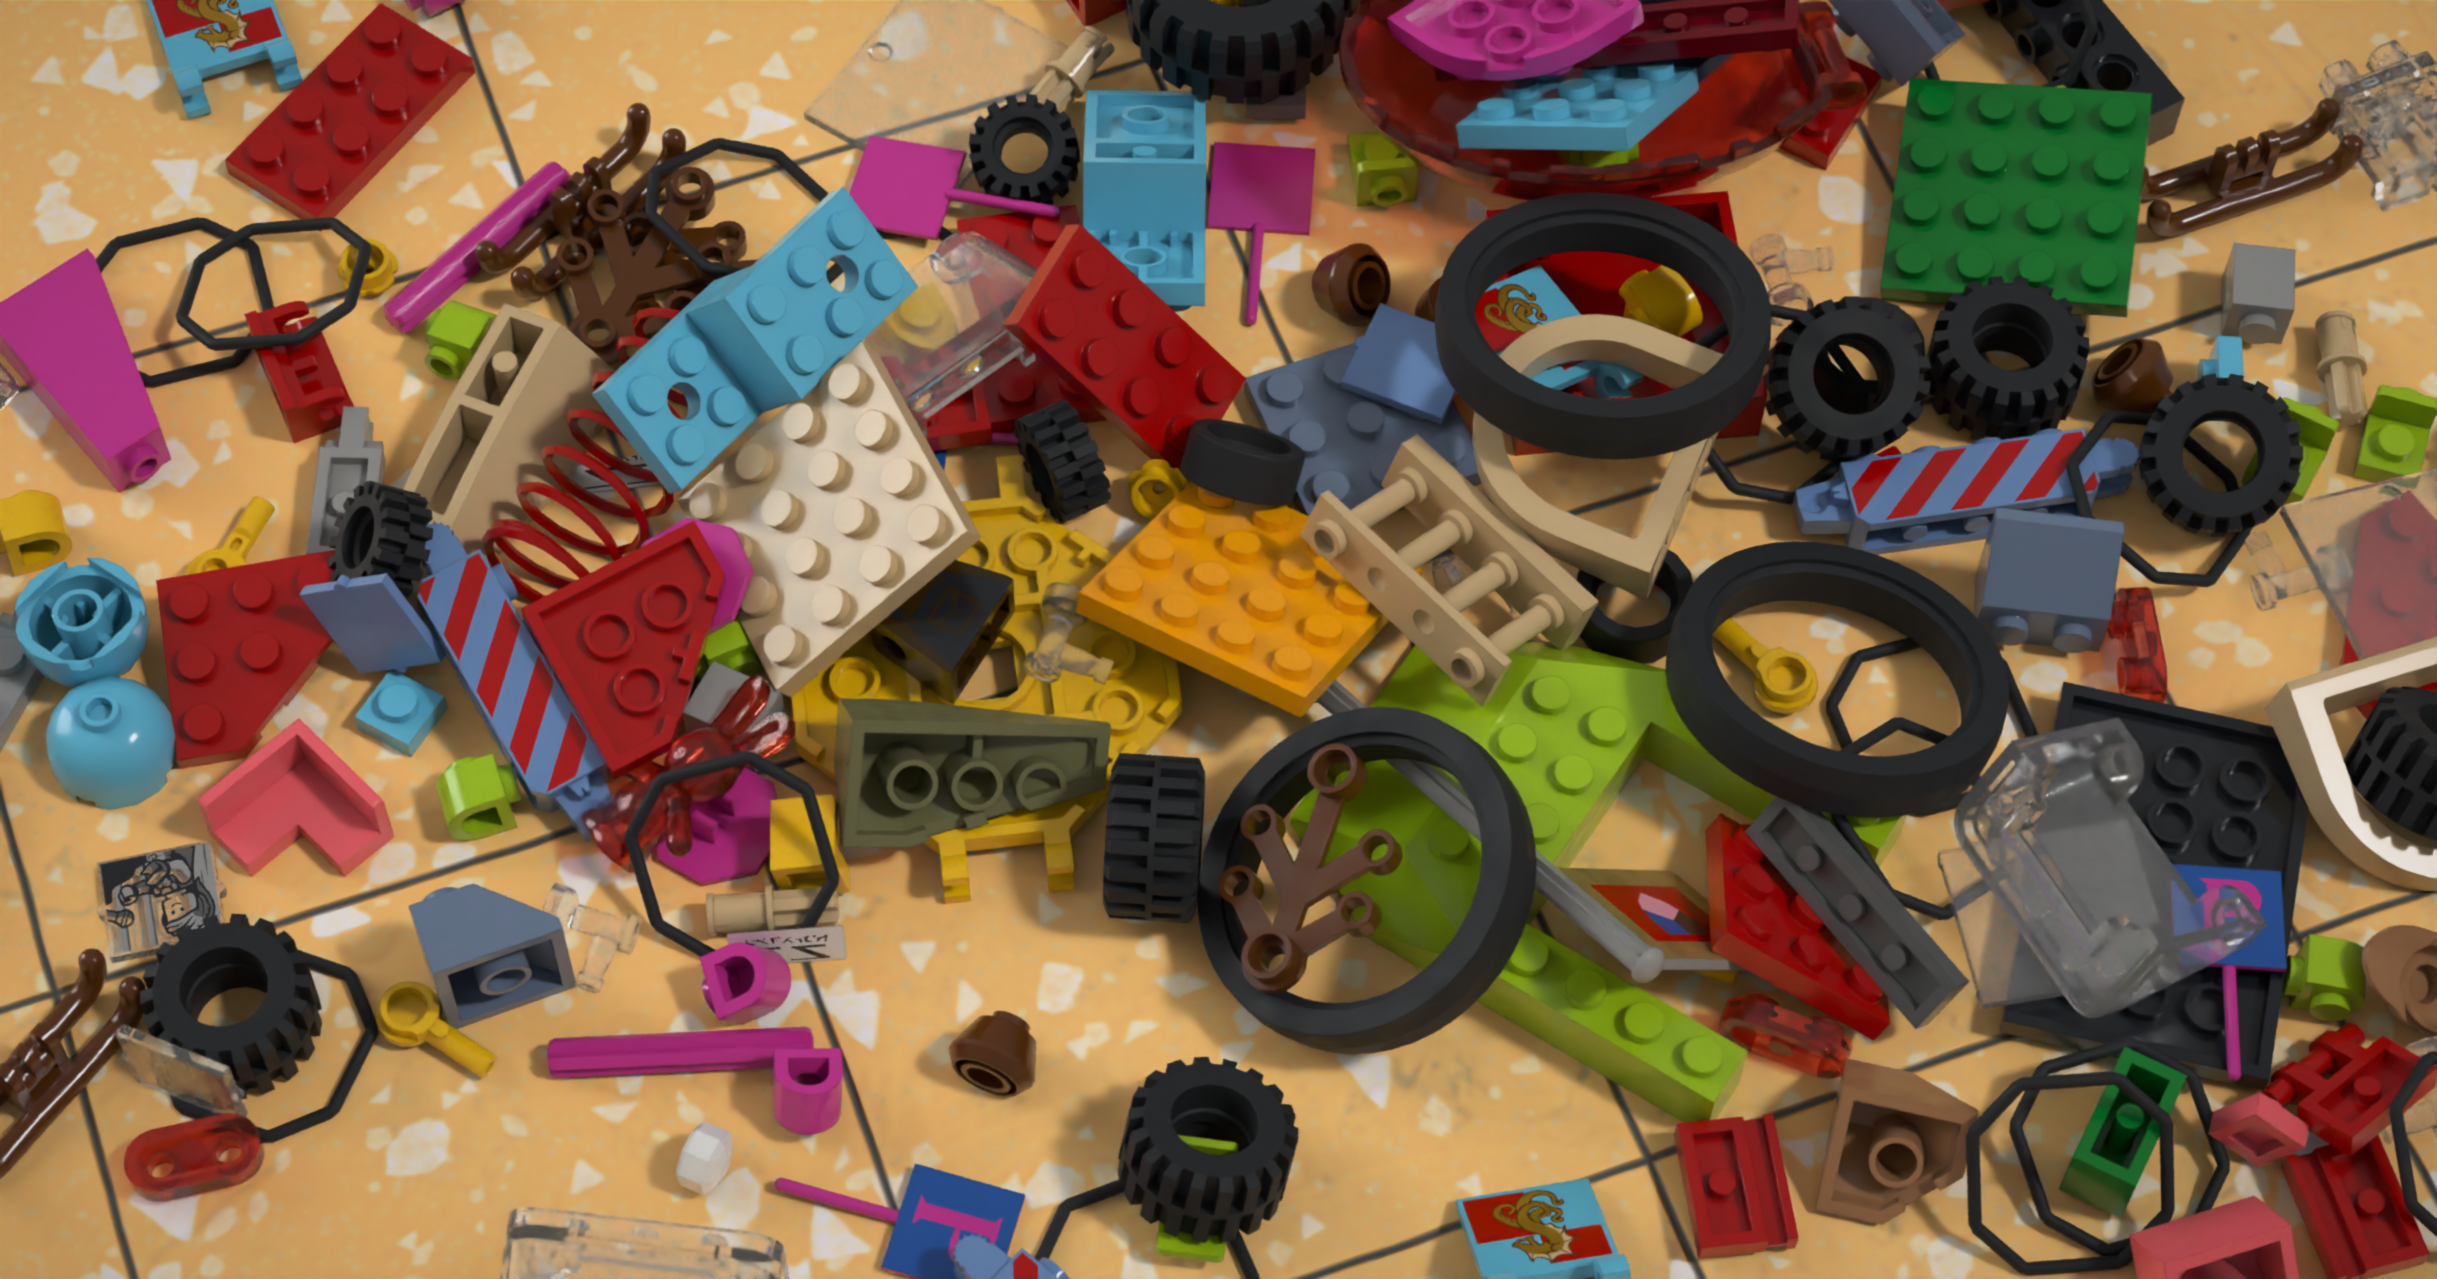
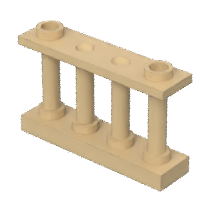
M1418 434L1400 445L1381 483L1384 487L1383 490L1351 510L1329 490L1320 494L1300 534V537L1318 555L1323 557L1481 707L1491 700L1512 662L1507 657L1508 654L1539 633L1548 639L1558 650L1566 649L1577 641L1599 603L1588 590ZM1404 506L1429 531L1395 552L1370 528ZM1449 548L1475 573L1443 594H1440L1415 570ZM1495 590L1521 615L1489 637H1486L1461 612Z

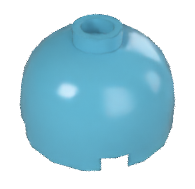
M87 558L89 565H77L68 568L66 561L51 565L29 581L17 598L15 613L18 618L15 631L26 657L45 678L71 688L96 678L107 676L120 678L132 669L146 647L150 626L147 609L138 583L122 566L102 558Z
M107 676L88 680L70 690L52 711L45 732L49 765L65 793L77 800L76 796L83 800L93 801L97 808L114 810L134 806L155 795L168 782L166 774L172 768L176 759L175 733L170 711L155 691L136 680Z

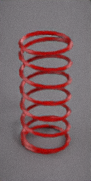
M650 307L638 310L632 320L635 336L620 337L615 344L622 365L631 358L627 353L629 345L642 348L650 340L646 338L643 330V325L648 318L657 316L673 319L680 310L665 307ZM615 372L595 373L591 379L593 390L595 391ZM670 388L667 399L688 407L684 394ZM668 403V407L672 414L677 418L683 420L679 416V414L674 410V408ZM591 408L570 409L566 419L572 436L585 450L600 461L581 450L567 445L545 446L541 456L547 472L560 486L591 506L620 517L636 518L638 534L631 543L618 546L610 532L599 519L581 503L561 490L541 482L519 483L516 488L517 498L522 509L537 524L552 535L575 547L597 554L611 555L613 561L621 558L622 555H627L641 548L643 542L649 539L647 518L667 513L674 502L673 493L669 494L662 485L663 496L658 504L642 509L637 497L622 479L603 463L636 478L646 481H660L652 471L631 465L607 452L592 441L577 423L579 418L598 422L628 441L606 413ZM554 454L573 459L594 471L619 493L630 508L609 502L582 488L567 477L552 459ZM535 492L544 495L568 508L590 526L604 544L583 538L561 527L543 514L529 500L527 494ZM514 519L494 520L490 529L486 531L482 538L487 560L492 567L501 563L510 576L517 592L532 602L545 597V595L524 583L505 566L494 550V542L509 559L527 572L550 584L564 587L576 580L556 574L535 563L518 551L505 537L522 540L542 549L563 563L579 579L590 574L581 563L552 538L523 522Z

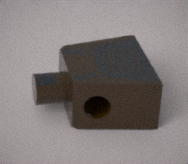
M954 560L871 630L873 646L879 653L946 701L954 704L1015 612L1014 581L1004 574Z

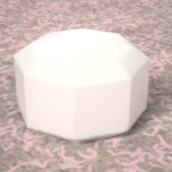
M705 1122L691 1132L681 1151L676 1168L679 1185L705 1195L721 1182L729 1168L733 1154V1144L729 1131Z

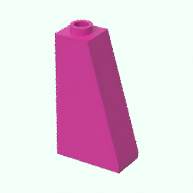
M88 248L0 302V353L118 493L136 482H142L151 478L163 464L171 460L161 427L95 256Z

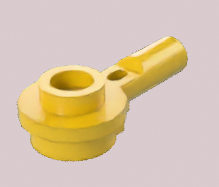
M254 496L222 548L207 550L197 555L188 565L185 575L247 565L245 563L247 555L274 513V506L266 499Z
M1731 617L1713 633V636L1755 673V694L1766 708L1783 714L1796 713L1807 708L1816 698L1818 689L1817 674L1803 656L1794 652H1787L1782 647L1769 650Z
M405 981L391 986L381 995L376 1004L375 1021L379 1032L388 1042L400 1047H414L428 1042L480 1078H485L496 1064L497 1056L442 1020L443 1010L439 998L428 986L418 982Z

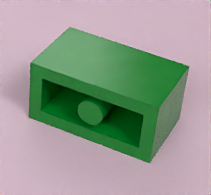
M2124 1047L2113 1070L2125 1075L2169 1115L2187 1078V1075L2127 1047ZM2106 1085L2072 1156L2059 1190L2118 1218H2122L2160 1136L2159 1123L2115 1085Z

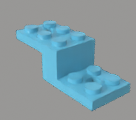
M1087 90L1083 153V227L1174 312L1187 310L1191 306H1205L1206 99L1192 95V91Z
M844 187L830 192L752 266L710 283L598 387L592 395L667 492L671 494L681 491L763 412L803 399L821 381V377L860 344L918 288V285ZM829 260L837 263L844 272L845 286L842 292L834 289L827 279L826 271ZM671 387L680 390L686 397L688 413L684 420L674 416L668 407L667 396Z

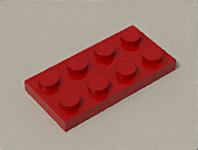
M380 3L225 159L228 173L300 219L335 218L475 73L473 59Z
M1076 205L1058 207L1060 214L1055 218L1014 212L956 220L975 344L979 353L981 378H983L992 433H1015L1016 420L1060 400L1068 401L1071 408L1077 410L1080 422L1107 421L1102 414L1003 326L1065 226L1080 224Z
M1081 224L1065 226L1003 324L1006 329L1151 460H1166L1172 468H1180L1189 432L1194 421L1203 419L1221 420L1246 380L1235 367Z

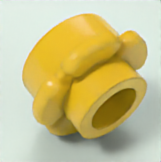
M365 239L369 242L372 249L367 270L373 269L374 271L365 274L359 296L381 294L387 291L394 283L393 274L398 271V262L395 255L388 251L384 244L374 239ZM351 244L342 252L337 267L338 276L344 279L343 287L348 290L359 252Z
M1152 459L1144 462L1141 470L1137 469L1132 472L1128 481V489L1136 510L1143 516L1154 519L1189 484V480L1182 475L1179 468H1172L1166 460ZM1160 483L1164 485L1165 490L1162 492L1157 491L1154 485Z

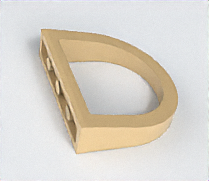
M1601 314L1576 315L1547 322L1520 336L1499 355L1508 365L1530 379L1540 372L1561 363L1578 360H1599L1625 366L1673 389H1678L1693 382L1710 370L1723 356L1721 353L1650 325L1624 317ZM1475 411L1473 418V451L1478 475L1490 501L1547 554L1647 600L1719 432L1695 445L1674 451L1639 535L1635 538H1630L1563 511L1540 498L1522 481L1511 464L1505 449L1502 430L1490 424Z
M2437 637L2286 682L2264 708L2313 818L2333 845L2348 859L2372 875L2395 885L2422 891H2437V849L2425 847L2400 837L2382 824L2369 811L2351 781L2328 715L2378 700L2382 693H2385L2387 689L2392 687L2402 688V686L2417 688L2437 682Z

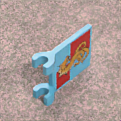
M146 0L188 119L211 113L202 79L268 59L270 60L280 91L297 87L303 82L293 46L287 37L274 0Z
M1540 265L1492 284L1485 291L1475 309L1480 331L1498 356L1512 342L1535 327L1560 318L1581 315ZM1578 360L1550 367L1534 376L1531 380L1560 391L1593 376L1600 399L1633 396L1627 388L1640 383L1644 375L1611 362Z
M1588 1178L1456 1199V1211L1481 1279H1584L1590 1277L1595 1279H1631L1627 1258L1624 1254H1619Z

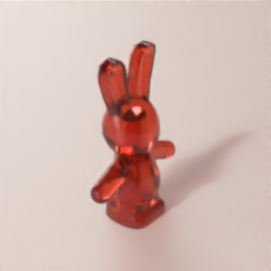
M760 675L749 677L708 727L696 728L685 732L673 741L665 756L664 766L651 760L624 774L623 776L633 781L623 785L614 795L612 802L600 809L590 808L582 813V822L596 845L609 859L628 873H634L625 843V832L653 779L660 773L742 751L755 752L766 759L787 747L796 736V724L793 719L783 712L766 716L747 731L767 707L771 696L770 685ZM745 764L665 785L637 836L644 860L646 861L654 848L660 847L665 840L667 850L672 856L684 857L691 852L690 805L693 802L708 803L724 797L734 788L743 769L751 765Z

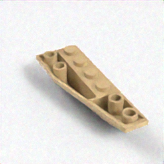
M504 303L443 408L410 472L403 490L418 493L421 497L426 498L428 501L426 509L432 511L433 517L428 523L429 525L433 524V521L437 524L442 522L445 526L449 525L450 530L454 531V535L458 537L468 555L480 549L487 560L482 538L486 531L490 529L494 520L514 519L528 525L533 520L522 509L517 498L516 488L519 483L541 482L559 490L563 489L547 472L541 452L545 446L567 445L586 453L587 450L572 436L566 416L570 409L591 408L606 413L592 395L594 390L591 379L595 373L616 371L561 323ZM579 418L577 421L579 427L593 441L602 424L586 418ZM554 454L552 458L554 463L570 479L580 464L573 459ZM535 492L527 494L529 500L540 511L552 500ZM505 537L510 543L514 541L513 538ZM494 542V550L499 556L503 551ZM421 561L419 567L424 573L419 582L412 580L414 591L409 597H404L427 628L430 629L422 616L423 608L417 598L422 579L429 576L426 566L424 567Z

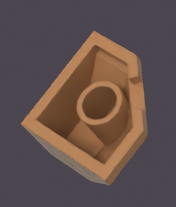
M1845 1058L1829 1129L1815 1210L1882 1225L1905 1212V1206L1936 1188L1941 1191L1962 1179L1967 1165L1966 1135L1969 1128L1978 1118V1109L1912 1072Z

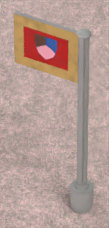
M1337 679L1315 702L1319 703L1332 715L1359 708H1368L1343 687ZM1384 759L1481 842L1479 823L1474 807L1464 788L1439 767L1411 759ZM1536 850L1537 870L1535 889L1631 970V977L1634 981L1639 983L1649 982L1656 978L1661 970H1746L1710 950L1708 900L1673 871L1558 868Z

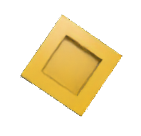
M832 794L816 795L839 871V883L836 888L837 894L850 893V869L838 848V803ZM802 797L771 800L770 872L780 890L819 888L823 886L827 879Z

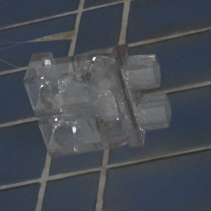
M2396 39L2377 46L2370 53L2366 64L2370 73L2361 76L2350 61L2342 59L2324 68L2319 83V88L2324 97L2333 98L2340 105V115L2329 130L2331 134H2337L2339 141L2349 134L2357 135L2363 140V152L2358 162L2374 184L2371 196L2382 212L2429 195L2431 187L2437 192V71L2435 70L2437 63L2428 51L2411 56Z

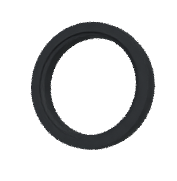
M1596 192L1551 195L1514 205L1483 221L1463 238L1449 257L1442 274L1435 304V335L1438 357L1450 384L1462 400L1490 424L1526 443L1562 454L1595 459H1636L1666 454L1695 445L1725 428L1741 414L1750 403L1759 386L1769 355L1771 310L1767 289L1752 261L1733 241L1710 224L1675 207L1635 196ZM1571 251L1612 252L1658 263L1676 271L1696 284L1708 295L1722 314L1728 328L1730 344L1723 356L1710 370L1693 382L1678 389L1636 399L1592 398L1544 386L1508 365L1494 352L1485 340L1476 320L1475 309L1485 291L1497 279L1527 261L1546 255Z
M1801 541L1775 542L1737 551L1712 564L1699 575L1690 587L1673 621L1666 655V679L1672 702L1680 718L1702 747L1717 761L1752 785L1794 804L1837 815L1874 818L1904 816L1938 807L1954 799L1978 778L1993 754L2002 734L2009 703V679L2001 653L1988 631L1967 607L1938 584L1912 569L1876 554L1836 544ZM1775 601L1817 602L1859 612L1906 635L1936 660L1955 689L1961 710V724L1950 736L1940 743L1918 752L1898 756L1857 755L1815 745L1768 722L1750 709L1737 696L1718 667L1713 651L1712 635L1722 623L1736 613L1756 605Z
M1395 707L1359 708L1328 716L1299 729L1273 747L1246 773L1222 807L1206 844L1198 883V916L1204 946L1214 970L1236 1000L1263 1025L1282 1036L1314 1049L1351 1055L1372 1054L1412 1044L1437 1032L1468 1010L1488 990L1509 961L1524 931L1535 891L1537 870L1535 839L1526 806L1507 774L1480 744L1465 733L1427 714ZM1334 743L1348 746L1363 763L1383 759H1411L1434 765L1452 774L1464 788L1474 807L1479 823L1482 848L1480 875L1471 907L1459 930L1443 952L1427 968L1403 985L1385 994L1349 1003L1317 1002L1302 998L1288 991L1278 994H1267L1254 988L1246 980L1242 970V950L1248 940V936L1235 909L1221 897L1218 890L1221 875L1232 866L1244 865L1250 868L1256 875L1258 873L1262 858L1257 848L1241 832L1240 822L1243 814L1254 805L1265 804L1273 808L1284 820L1291 809L1314 789L1313 785L1309 782L1307 774L1312 756L1320 748ZM1271 819L1261 821L1255 829V835L1266 832L1270 827ZM1249 879L1242 880L1235 886L1233 896H1239L1247 890Z

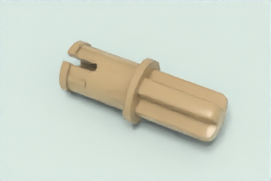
M1085 26L1081 34L1057 61H1049L1045 65L1046 75L1029 94L1037 95L1038 103L1044 104L1046 99L1056 103L1057 111L1060 113L1073 97H1082L1085 93L1084 84L1100 65L1114 53L1113 44L1107 42L1102 47L1101 45L1108 38L1098 29Z
M2335 310L2321 315L2315 323L2322 359L2318 363L2317 374L2319 379L2326 385L2330 417L2337 420L2339 425L2347 424L2352 427L2360 424L2361 418L2368 412L2362 378L2366 374L2367 363L2365 358L2358 352L2355 318L2349 312Z
M766 884L765 891L716 895L714 893H707L706 914L709 936L723 933L777 931L780 929L800 928L822 887L774 891L773 884ZM836 890L815 927L834 926L838 923L839 899Z

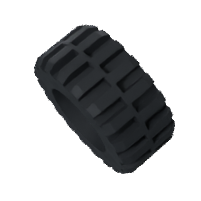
M1126 0L1128 29L1132 41L1140 47V56L1150 68L1155 71L1162 68V78L1179 89L1184 84L1192 87V95L1210 101L1212 95L1226 97V103L1244 104V98L1259 96L1260 102L1279 98L1280 90L1288 88L1292 93L1310 83V73H1313L1315 76L1323 74L1334 62V54L1343 49L1348 37V25L1351 23L1352 0H1272L1249 7L1225 6L1210 0Z

